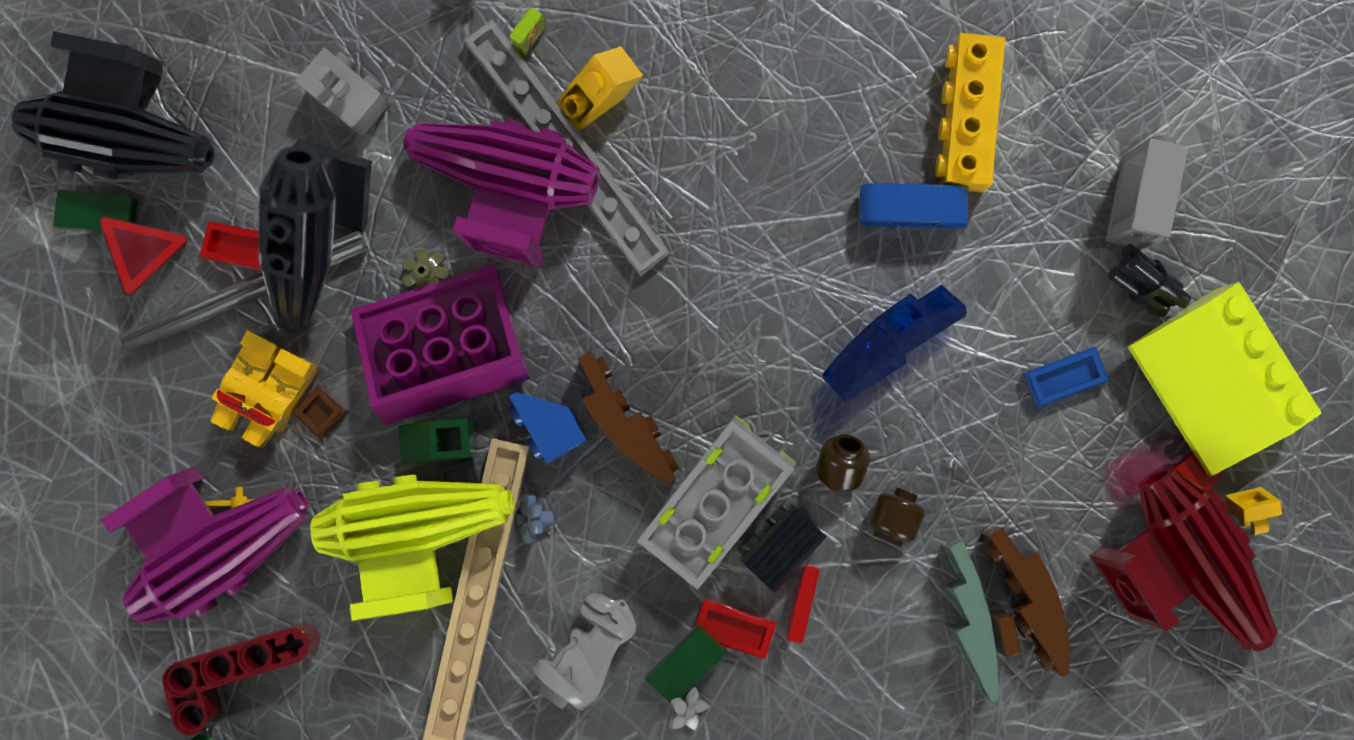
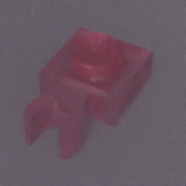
M1164 439L1157 442L1152 451L1148 449L1146 444H1140L1108 462L1126 495H1134L1139 492V483L1151 473L1159 470L1160 466L1176 464L1183 458L1182 454H1175L1170 458L1165 456L1164 449L1167 445L1175 442L1173 439Z

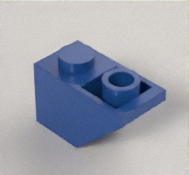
M516 392L509 396L513 405L508 407L516 424L519 427L525 424L532 438L528 439L527 443L537 460L543 457L546 463H551L589 441L571 408Z

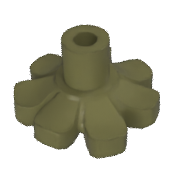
M419 249L415 253L417 260L406 258L403 262V268L410 272L403 276V282L406 287L416 285L415 289L439 282L440 279H449L451 276V270L448 267H441L445 258L439 252H434L430 257L426 249Z

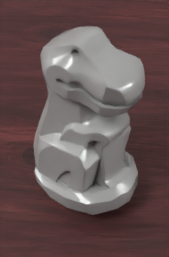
M593 592L585 596V601L580 606L581 616L593 625L588 632H584L579 628H574L570 632V642L561 647L552 660L538 659L533 665V673L544 683L539 689L540 693L560 709H564L569 702L577 709L583 711L600 694L606 681L612 658L618 647L636 633L637 624L632 610L625 599L615 600L603 594Z

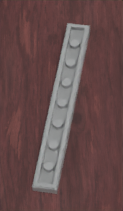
M492 19L463 40L466 47L529 130L540 132V129L547 128L562 134V138H565L567 144L600 167V179L595 198L591 204L586 206L641 277L667 258L670 252Z

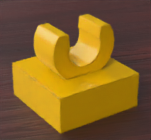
M1262 487L1225 495L1229 512L1240 519L1242 527L1251 526V533L1253 535L1269 532L1268 518L1282 515L1281 500Z

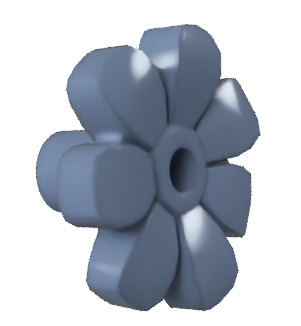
M525 495L519 506L521 513H516L515 524L522 525L519 533L524 543L534 544L536 543V534H542L543 527L553 526L554 514L552 511H542L541 505H536L534 495Z

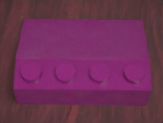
M495 264L351 310L370 405L386 426L531 379L522 345Z

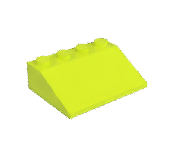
M1240 282L1212 290L1127 347L1208 476H1213L1282 440L1322 414Z

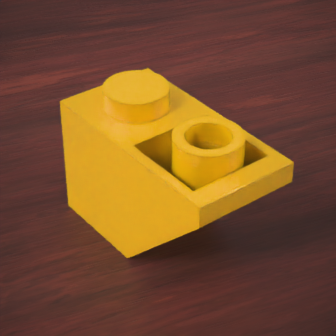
M621 46L592 56L556 103L576 130L579 131L624 99L643 77V74Z

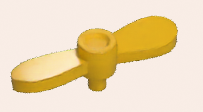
M235 487V497H231V500L204 502L208 508H234L254 499L247 500V496H243V487Z

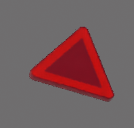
M102 217L99 220L124 294L128 296L133 295L187 243V237L183 234L110 217Z

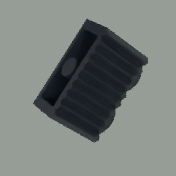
M782 504L779 505L766 519L770 526L760 536L754 532L739 548L743 552L739 558L740 561L773 593L827 538L793 504L788 505L787 508Z

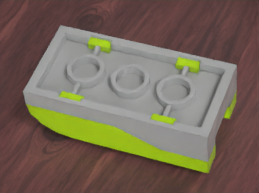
M737 415L732 418L637 540L639 544L697 590L795 468L796 462L781 450L778 453L749 430L750 426Z

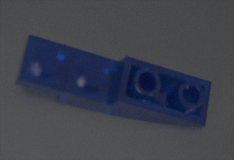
M940 285L919 299L909 294L865 327L832 361L822 374L823 380L844 402H847L907 364L906 354L967 316L966 305L943 285Z

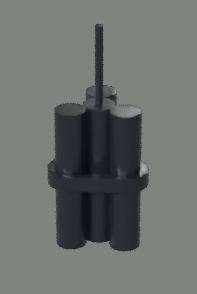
M1132 244L1127 245L1123 249L1121 255L1124 258L1120 261L1119 266L1110 270L1108 279L1126 291L1131 301L1135 304L1142 303L1159 317L1165 316L1169 312L1170 307L1176 305L1183 309L1187 308L1191 301V296L1183 290V283L1170 274L1165 264L1158 259L1152 260Z

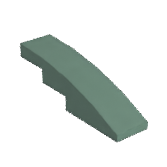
M954 538L942 544L958 579L945 586L962 620L948 627L982 696L993 703L999 700L997 654L991 617L979 576L963 540Z

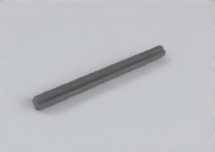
M355 231L333 241L330 267L368 249L367 242L360 232ZM261 272L123 332L120 335V340L124 349L136 352L266 295L267 290L263 274Z

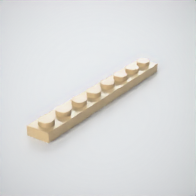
M494 438L491 439L481 484H502L506 491L510 490L514 499V513L509 514L508 522L469 537L423 740L465 739L529 456V446Z

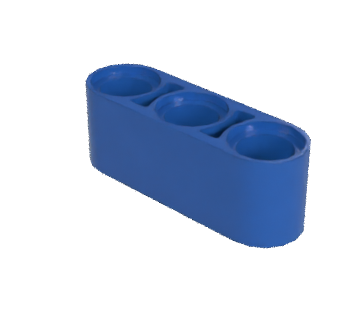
M863 184L860 186L859 223L863 226L965 228L968 227L969 188L958 185Z

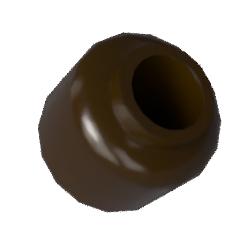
M842 434L826 440L821 448L816 464V475L832 491H853L861 486L870 464V453L862 441L855 436Z
M896 487L894 494L889 492L881 493L869 519L870 526L875 530L873 536L902 547L903 542L914 541L925 516L924 508L915 503L918 495Z

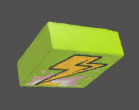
M533 7L527 10L510 33L513 47L524 56L546 28L543 15Z

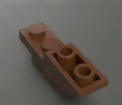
M590 351L577 358L595 393L583 398L582 401L604 434L634 463L652 475L668 483L677 480L673 472L679 470V467L669 449L664 452L661 451L656 438L662 435L652 416L644 419L642 413L639 412L629 418L626 417L624 412L630 410V407L621 390L613 392L607 379L613 375L603 356L596 359Z
M992 526L981 533L986 541V544L982 547L995 565L1001 564L1008 575L1003 578L1004 582L1015 597H1022L1010 605L1016 615L1014 617L1015 627L1025 639L1030 637L1037 649L1033 651V654L1045 671L1051 669V671L1064 677L1069 673L1070 669L1068 630L1064 611L1050 574L1037 552L1026 549L1019 554L1005 530L1001 527Z

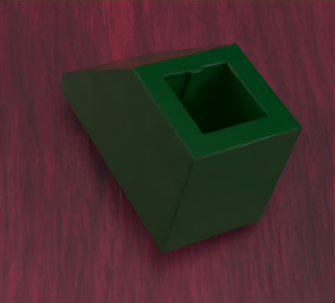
M451 419L398 425L401 463L478 457L475 419Z

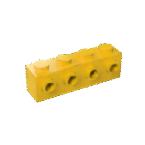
M960 33L954 43L947 47L945 67L950 68L949 81L944 82L941 96L942 104H947L946 118H941L938 129V140L943 141L942 154H938L935 163V177H940L939 185L965 186L969 188V192L984 193L992 186L1005 37Z

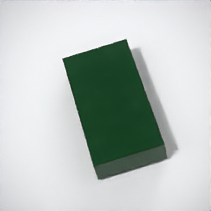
M58 190L53 226L59 229L103 233L99 223L102 217L134 223L137 199L128 196Z
M699 623L647 674L646 681L668 702L675 698H682L727 654V649Z

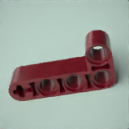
M300 623L194 655L170 665L164 671L162 685L175 729L183 735L191 736L215 724L221 714V704L216 687L288 666L307 658L319 648L320 634L318 630L311 624ZM293 639H302L304 646H296L284 651L283 644ZM257 645L262 646L266 650V663H262L256 658L255 648ZM220 656L228 660L230 664L229 674H225L220 670L218 666ZM183 668L189 670L192 675L193 681L191 685L186 684L182 679ZM193 706L201 710L203 714L202 722L194 719L192 715Z

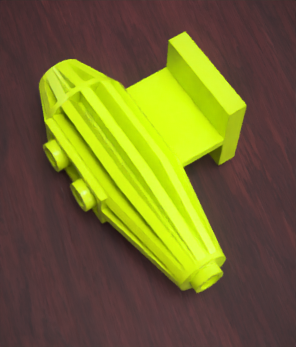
M416 475L393 478V485L380 487V481L356 484L357 491L344 493L343 498L312 518L310 534L313 546L318 553L358 563L363 602L350 605L352 621L429 609L453 602L451 587L440 588L435 550L508 522L509 514L514 513V499L511 491H506L502 484L417 481Z

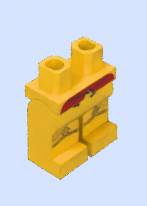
M247 330L240 342L243 346L232 367L225 374L220 388L216 389L211 398L217 401L218 404L210 421L221 428L233 431L243 415L250 419L251 422L242 438L257 447L264 448L275 432H284L288 425L287 422L293 415L292 411L301 403L321 368L268 339Z

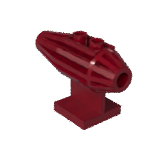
M1174 467L1159 469L1145 477L1138 487L1146 530L1117 551L1100 547L1089 555L1129 618L1168 631L1179 623L1171 609L1189 596H1192L1243 649L1262 651L1269 648L1275 641L1274 638L1278 633V629L1275 626L1252 559L1256 556L1248 545L1250 539L1246 532L1236 525L1228 514L1229 506L1219 494L1214 491H1207Z

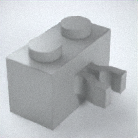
M323 47L295 82L307 94L362 138L390 105L382 95L385 88L368 74L364 79L356 74L354 70L357 66L342 52L339 51L334 56Z

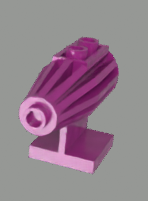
M506 119L504 123L491 121L490 125L417 122L413 128H408L404 135L403 148L407 150L409 159L475 190L467 219L456 217L453 232L473 251L541 268L545 253L539 244L549 210L591 204L597 192L600 167L567 144L565 138H562V134L551 129L542 128L540 132L526 129V126L518 121Z
M196 466L166 476L101 519L109 533L125 527L146 557L141 568L122 595L126 611L140 624H149L175 618L181 620L192 612L197 618L218 605L214 598L226 591L228 596L231 597L250 583L246 577L256 571L308 518L307 509L310 508V504L306 496L299 489L293 490L290 487H284L213 515L193 486L204 479Z

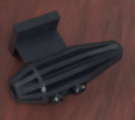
M53 31L50 47L69 54L63 92L20 101L15 106L12 114V128L18 137L42 152V157L58 160L57 168L82 173L83 166L94 168L93 175L117 180L118 173L132 176L134 174L202 173L207 167L212 165L215 150L207 136L138 107L144 73L161 77L164 62L126 45Z
M301 139L293 146L280 150L259 187L258 258L274 322L279 327L288 331H299L312 323L332 261L334 224L357 231H362L367 225L371 160Z

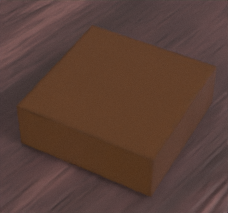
M318 385L292 411L318 438H323L348 412L321 385Z
M1002 611L991 613L990 617L997 652L1006 657L1020 655L1021 649L1014 618Z

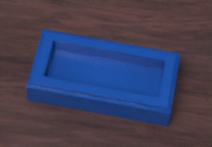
M1096 346L1022 373L1036 408L1109 382Z

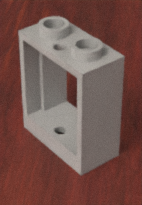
M1158 135L1149 138L1123 156L1105 242L1123 246L1132 244L1142 250L1171 236L1189 146L1176 144V140L1172 137Z

